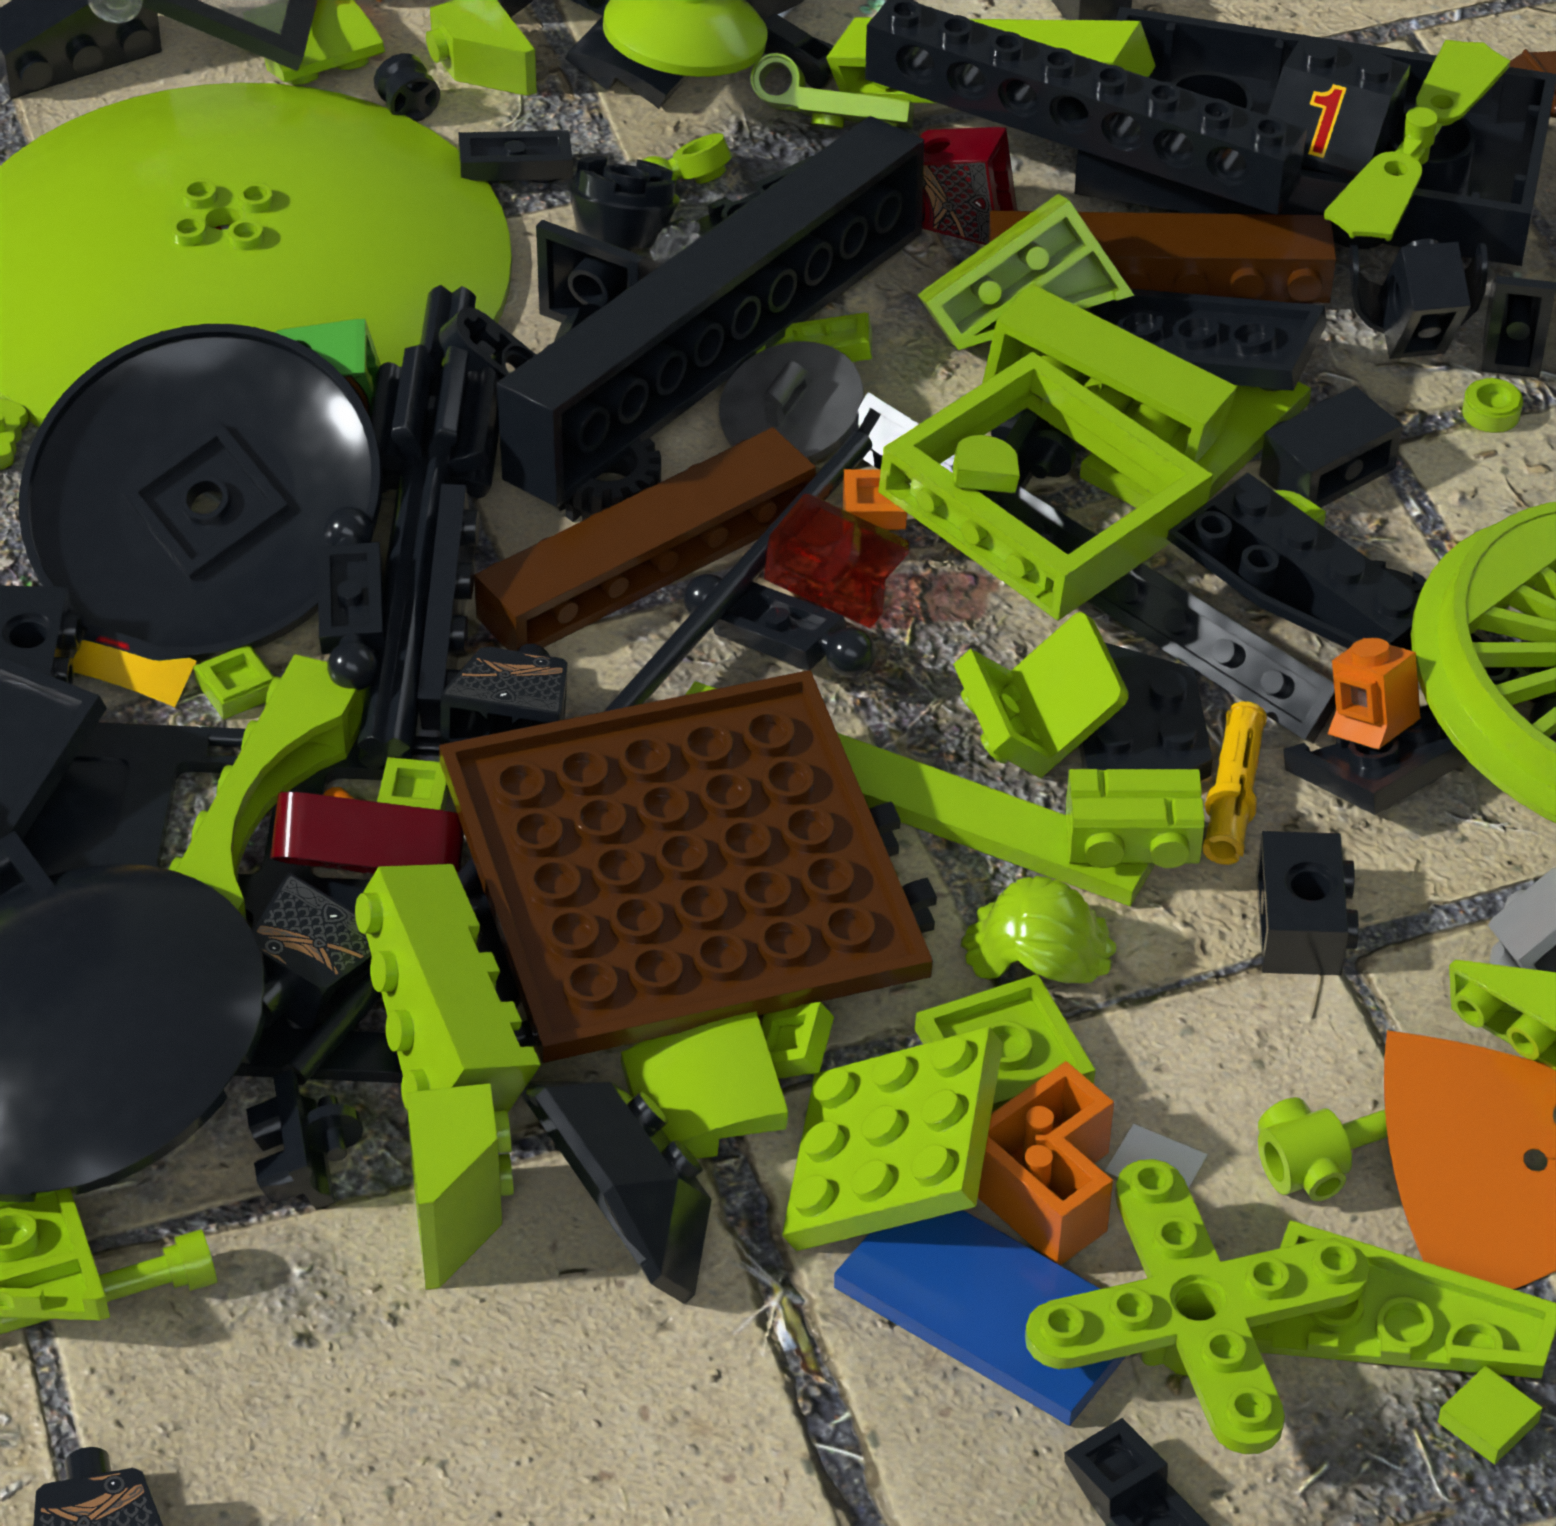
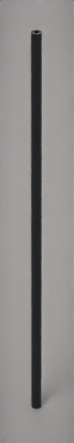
M856 431L850 436L603 712L644 704L841 484L844 480V469H854L872 449L873 443L867 434ZM471 858L457 873L468 899L482 886L473 858ZM370 971L284 1065V1072L291 1069L295 1072L298 1078V1085H304L382 998L381 992H377L372 985Z

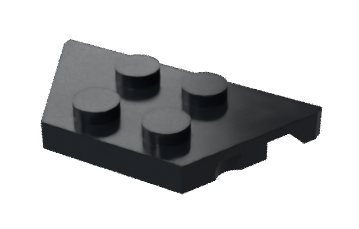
M1105 643L1128 690L1129 696L1126 704L1079 745L1082 768L1097 770L1199 769L1200 781L1210 777L1213 757L1194 668Z

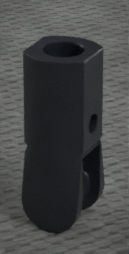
M776 13L764 19L763 21L768 32L764 53L766 55L779 53L788 56L799 67L805 77V82L812 88L821 89L826 86L828 78L833 76L826 57L834 45L812 37Z

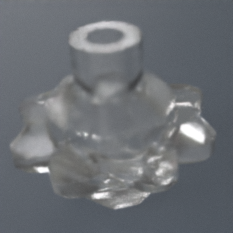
M683 220L677 226L671 225L663 228L658 233L656 242L650 250L653 260L664 263L700 237L698 234L700 224L694 220L690 223Z

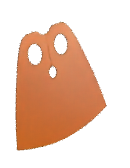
M1387 1030L1384 1055V1102L1388 1144L1400 1199L1423 1261L1510 1289L1520 1288L1555 1272L1556 1124L1553 1119V1111L1556 1106V1071L1538 1061L1472 1044ZM1531 1149L1541 1151L1548 1159L1547 1166L1541 1171L1529 1169L1524 1163V1154Z

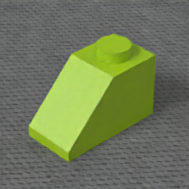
M453 0L430 7L431 30L426 32L428 51L433 61L436 63L441 62L455 81L525 96L537 93L535 49L497 0Z

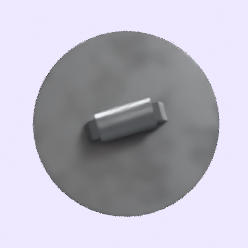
M806 341L779 344L749 358L730 377L720 398V423L732 447L745 439H749L774 427L813 463L833 453L849 439L858 417L859 411L857 410L865 398L864 386L859 372L851 360L830 346Z

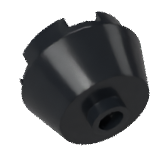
M591 156L578 160L575 177L567 184L577 232L627 251L650 248L657 245L680 202L679 197L675 194L676 180H672L673 172L661 165L637 159L636 166L624 164L607 165L608 156Z

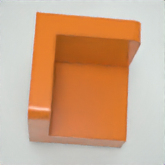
M844 469L842 503L843 561L856 562L857 530L906 529L907 512L878 492L881 469Z

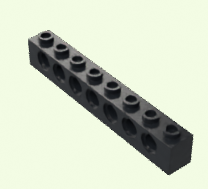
M887 0L867 24L866 80L1275 215L1279 214L1300 183L1307 128L1285 122L1278 117L1266 116L1232 105L1222 99L1204 96L1177 87L1169 82H1161L1124 70L1122 67L1108 65L1080 56L1067 49L1049 46L1022 37L1014 32L1003 31L969 20L961 15H953L919 4L914 0Z

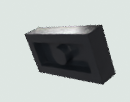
M569 130L458 132L461 178L472 181H487L489 184L505 180H532L537 183H549L556 179H573V158Z

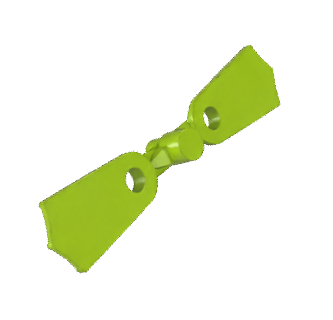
M1445 40L1417 95L1416 107L1410 109L1406 114L1402 143L1395 152H1384L1375 156L1327 207L1324 212V219L1340 226L1352 239L1356 236L1385 238L1386 241H1390L1421 179V165L1425 164L1429 159L1430 147L1434 143L1436 134L1442 126L1450 125L1461 119L1507 71L1510 66V60L1495 52L1484 42Z

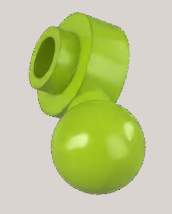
M713 133L685 144L673 154V158L668 160L660 156H649L642 160L668 168L673 172L672 180L694 178L697 184L712 181L726 172L725 164L732 158V153L722 133Z

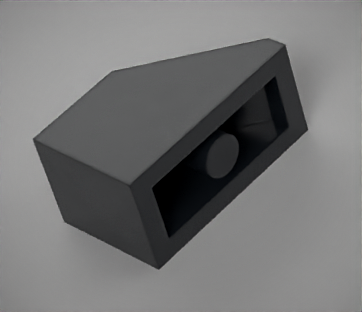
M1496 276L1491 284L1484 325L1481 371L1540 377L1556 292V282Z

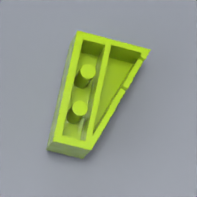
M1057 194L918 293L917 296L947 339L958 350L992 340L997 319L1031 283L1082 309L1111 300L1118 301L1134 296V294L1070 200Z

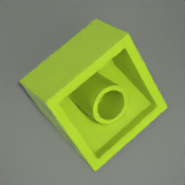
M490 1083L406 1092L413 1183L426 1290L440 1288L502 1225L501 1196L514 1195L510 1153H508L512 1152L508 1111H494Z

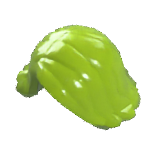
M1042 876L1018 879L998 896L996 902L980 907L976 914L978 921L968 926L965 932L966 935L961 939L960 946L968 951L965 955L966 963L973 967L977 977L988 980L1002 976L1008 972L1013 962L1019 961L1034 973L1062 983H1091L1098 976L1109 973L1112 968V960L1109 958L1116 953L1117 947L1116 943L1109 938L1110 932L1105 919L1096 917L1095 910L1089 908L1088 903L1084 901L1077 890L1071 889L1069 885L1059 880H1052L1049 877Z

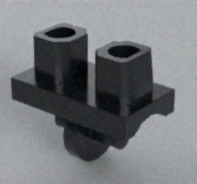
M1025 408L991 430L992 437L1005 441L1015 450L1020 474L1018 485L1024 489L1032 476L1039 479H1044L1046 476L1058 478L1066 475L1075 463L1076 452L1074 446L1069 441V436L1059 429L1053 430L1046 420L1028 408Z
M292 1069L275 1075L273 1079L276 1097L246 1109L249 1129L253 1139L262 1151L284 1144V1150L254 1162L257 1183L271 1203L289 1199L303 1193L315 1209L335 1203L328 1160H343L347 1156V1148L355 1145L362 1137L363 1124L360 1113L351 1106L339 1104L338 1098L333 1095L323 1096L318 1100V1103L315 1099L303 1096L299 1091L297 1075Z

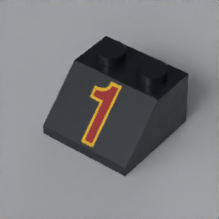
M1303 34L1283 66L1267 116L1278 117L1285 122L1307 128L1302 166L1353 180L1375 156L1383 153L1402 120L1410 64L1389 59L1382 54L1368 53L1336 44L1329 39L1315 38Z

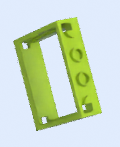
M1032 351L884 446L878 492L1059 621L1169 545L1171 542L1167 540L1168 531L1208 502L1213 474ZM1025 408H1028L1153 494L1154 497L1070 554H1066L976 489L955 487L953 473L943 467L941 463L955 455L957 445L962 439L973 435H985Z

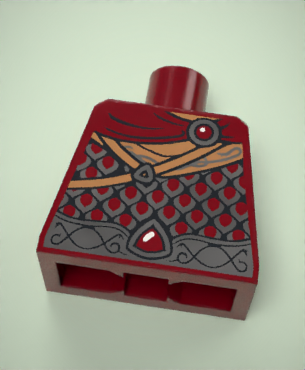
M1005 127L932 129L921 133L920 137L924 139L922 229L987 245L990 211H1018L1007 129Z

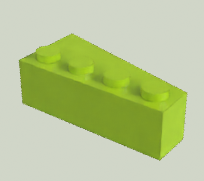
M1032 283L996 321L982 383L1033 351L1194 462H1198L1225 430L1237 386Z

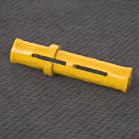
M1248 701L1234 703L1231 705V709H1228L1226 712V727L1219 756L1215 786L1210 788L1205 802V810L1209 816L1206 838L1202 846L1203 853L1212 862L1222 865L1237 863L1240 856L1243 857L1247 824L1253 820L1257 810V797L1253 793L1267 715L1258 704Z

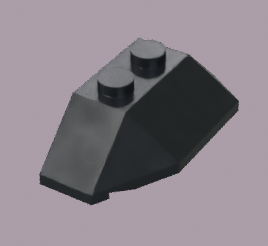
M530 1081L521 1093V1097L531 1108L636 1260L643 1274L651 1285L681 1303L686 1304L695 1296L712 1201L696 1178L703 1171L697 1159L678 1140L674 1139L670 1142L662 1130L668 1123L666 1116L643 1092L632 1097L611 1082Z

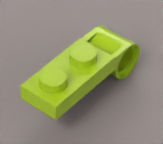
M771 53L761 57L752 68L750 75L752 89L767 106L778 110L802 112L804 116H812L811 125L843 129L844 120L862 122L867 117L872 116L897 128L912 129L915 106L910 100L806 88L805 77L799 67L788 56L779 53ZM777 68L788 69L792 75L789 89L780 95L766 93L764 83L767 75Z

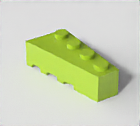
M454 865L378 867L363 893L357 898L355 918L359 931L362 934H366L372 956L370 965L371 981L374 989L377 992H381L387 1013L386 1038L390 1049L397 1051L403 1074L401 1094L405 1108L407 1109L406 1092L490 1083L494 1111L507 1110L509 1112L541 1066L534 1047H520L514 1031L520 1029L522 1020L513 1001L500 1002L495 990L500 970L492 952L479 953L476 947L480 925Z

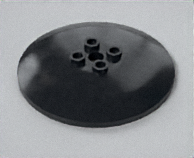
M200 324L161 331L136 340L97 362L61 395L46 415L33 439L22 471L19 490V521L22 540L28 559L42 586L68 588L71 613L81 614L82 630L85 632L89 625L105 628L164 647L196 661L210 660L231 650L248 645L255 649L286 635L318 612L317 547L329 546L325 540L324 526L331 513L342 507H356L369 516L375 530L383 490V471L379 443L369 415L348 381L333 365L301 343L275 332L236 324ZM210 491L218 492L222 495L221 503L214 511L206 514L192 511L193 502L199 495Z

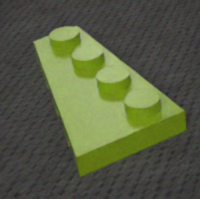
M1289 1221L1280 1248L1327 1238L1348 1241L1358 1247L1367 1258L1370 1270L1365 1292L1356 1301L1347 1305L1251 1327L1250 1331L1260 1353L1478 1373L1484 1366H1487L1498 1375L1542 1379L1556 1335L1555 1302L1300 1222Z

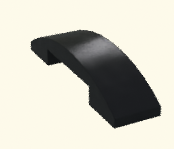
M1123 1418L1064 1452V1462L1106 1526H1210L1167 1482L1168 1463Z

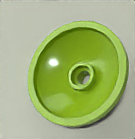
M610 0L605 7L603 17L605 36L620 53L646 67L676 75L711 77L739 72L752 66L762 57L767 43L768 32L763 19L745 0Z

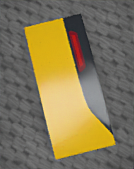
M89 625L81 641L80 649L77 650L73 658L74 673L129 689L175 708L191 675L193 666H195L197 661L150 642Z

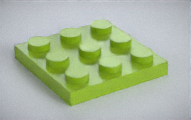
M990 1026L814 1074L782 1236L795 1251L976 1207L1003 1042Z

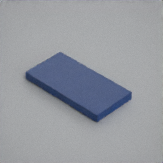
M964 1210L869 1233L834 1273L835 1289L1068 1426L1074 1422L1126 1358L1124 1356L1071 1369H1055L1045 1366L1034 1359L1026 1347L1025 1329L1029 1315L1039 1305L1048 1301L1099 1290L1100 1288Z

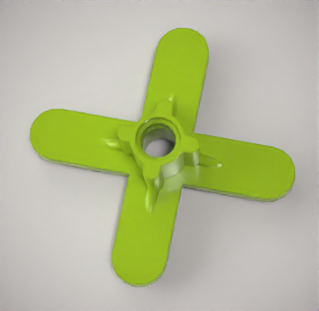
M1155 1159L1138 1160L1128 1164L1119 1173L1115 1188V1198L1147 1279L1059 1298L1039 1305L1029 1315L1026 1323V1347L1034 1359L1045 1366L1055 1369H1071L1141 1353V1360L1144 1364L1148 1366L1164 1364L1176 1374L1190 1378L1211 1431L1220 1444L1231 1451L1241 1454H1260L1269 1450L1281 1438L1285 1414L1283 1404L1249 1327L1336 1308L1356 1301L1365 1292L1370 1271L1368 1260L1362 1251L1350 1242L1336 1238H1327L1220 1262L1189 1188L1180 1172L1167 1162Z

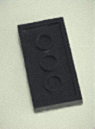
M1132 288L1130 290L1134 296L1095 305L1089 311L1233 385L1259 387L1266 391H1294L1327 325L1325 306Z

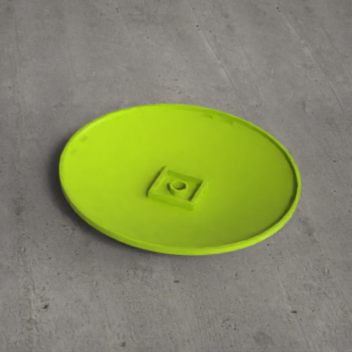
M276 83L204 84L141 95L98 108L41 135L13 154L0 166V399L20 403L28 412L29 422L40 427L46 415L61 395L83 373L103 358L136 340L155 333L200 324H236L276 332L282 329L353 319H366L381 365L391 362L402 367L404 349L420 345L428 293L437 286L442 285L450 292H454L461 286L469 289L476 296L475 308L487 314L495 322H499L510 291L512 273L510 233L503 209L487 181H473L461 178L459 151L455 146L431 129L405 115H392L386 107L342 93ZM230 225L228 229H214L217 226Z

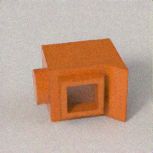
M1363 638L1353 643L1349 649L1332 660L1336 712L1327 733L1328 735L1379 750L1421 719L1416 652L1389 645L1383 639Z

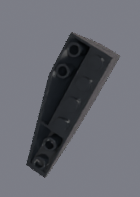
M1248 472L1168 531V541L1258 607L1307 629L1343 652L1349 649L1353 643L1363 638L1383 639L1389 645L1412 651L1411 629L1413 613L1419 594ZM1471 634L1472 642H1485L1475 634ZM1521 667L1484 668L1495 685L1531 675ZM1418 681V689L1422 690Z

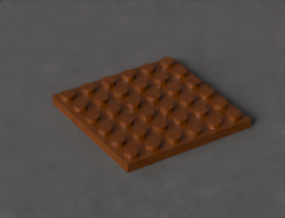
M811 670L439 745L440 765L543 1063L678 1034L711 1022L757 1011L759 1016L795 1008L802 1004L832 1000L931 978L933 959Z

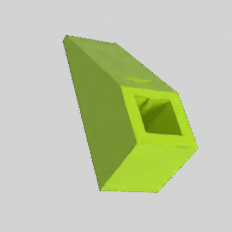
M1455 959L1449 965L1451 1010L1455 1011L1467 1024L1477 1028L1482 1027L1511 1044L1515 1051L1523 1057L1531 1060L1536 1059L1556 1071V972Z

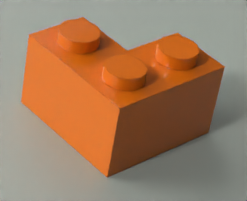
M1067 1061L991 1113L978 1199L1039 1253L1060 1266L1108 1231L1113 1179L1096 1166L1095 1163L1109 1153L1114 1101Z

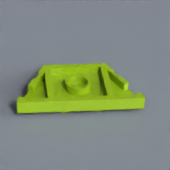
M70 1187L56 1191L36 1193L35 1202L0 1201V1317L96 1321L110 1318L106 1296Z

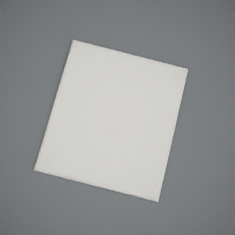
M1133 1124L1105 1172L1118 1177L1119 1173L1128 1164L1138 1160L1155 1159L1167 1162L1176 1168L1185 1179L1189 1188L1208 1154Z

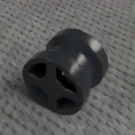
M408 53L393 55L385 60L376 70L373 78L374 88L381 99L386 102V106L392 115H405L418 122L431 115L438 106L440 89L432 76L427 74V70L421 60L415 55Z

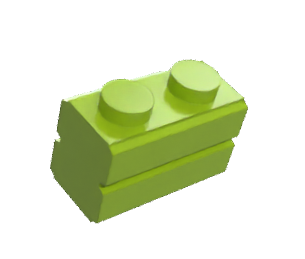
M1069 769L1066 796L1069 863H1089L1098 868H1109L1119 863L1156 864L1163 868H1175L1183 864H1199L1204 834V810L1201 798L1202 790L1199 769Z

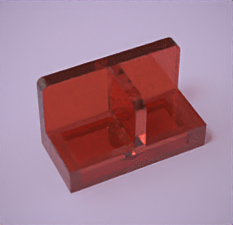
M804 494L769 536L764 580L843 615L865 627L871 628L883 614L886 579L908 555L909 541L818 497Z

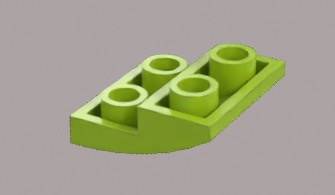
M317 0L304 58L298 71L267 58H264L267 71L288 84L300 85L318 79V72L337 67L341 70H350L365 66L369 63L368 57L385 53V48L378 32L354 0ZM288 4L240 18L280 34Z
M757 1011L711 1022L682 1033L642 1041L621 1052L620 1062L630 1095L635 1097L640 1092L646 1094L666 1116L668 1123L662 1130L670 1142L674 1139L678 1140L696 1159L717 1156L719 1139L785 1130L787 1127L788 1109Z

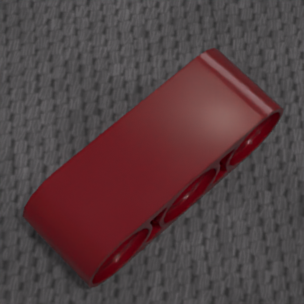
M281 792L278 793L270 858L287 864L374 874L377 868L381 866L453 864L458 873L461 868L464 832L458 813L310 793Z

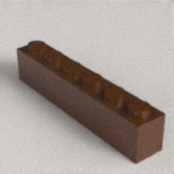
M990 211L988 243L1033 211ZM1078 212L1129 288L1289 303H1330L1336 255L1332 222L1325 220L1324 215Z
M771 427L474 574L476 618L507 650L517 651L526 644H536L544 648L758 540L814 478L816 466L774 427Z

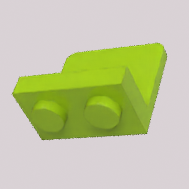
M1083 612L1075 613L1011 671L971 648L953 664L964 688L961 691V697L980 723L984 732L981 734L980 739L987 752L998 762L1006 764L1009 761L1039 778L1046 775L1126 704L1129 696L1128 690L1095 621Z

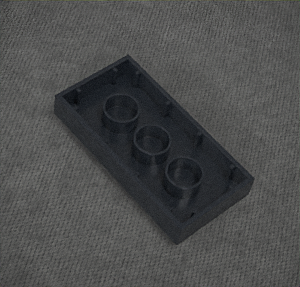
M1119 6L1116 21H1141L1156 65L1149 78L1161 82H1169L1177 87L1214 99H1222L1232 105L1266 116L1268 115L1283 66L1302 34ZM1329 39L1336 44L1368 53L1382 54L1389 59L1410 64L1403 117L1383 153L1395 152L1403 141L1406 114L1410 109L1416 107L1417 95L1437 55ZM1509 67L1488 92L1461 119L1450 125L1442 126L1436 134L1434 143L1430 147L1429 159L1425 164L1421 165V179L1392 239L1386 241L1385 238L1356 236L1352 239L1346 231L1332 222L1334 242L1350 248V245H1357L1358 249H1370L1381 244L1405 247L1416 240L1435 239L1439 243L1458 242L1461 257L1467 258L1474 257L1478 243H1486L1488 261L1522 266L1553 104L1556 74ZM1081 150L1077 152L1074 194L1189 213L1272 214ZM1302 166L1300 183L1279 212V215H1324L1327 207L1352 180Z

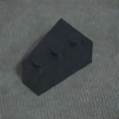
M11 0L0 7V84L9 97L14 99L162 52L158 13L142 7L144 0Z

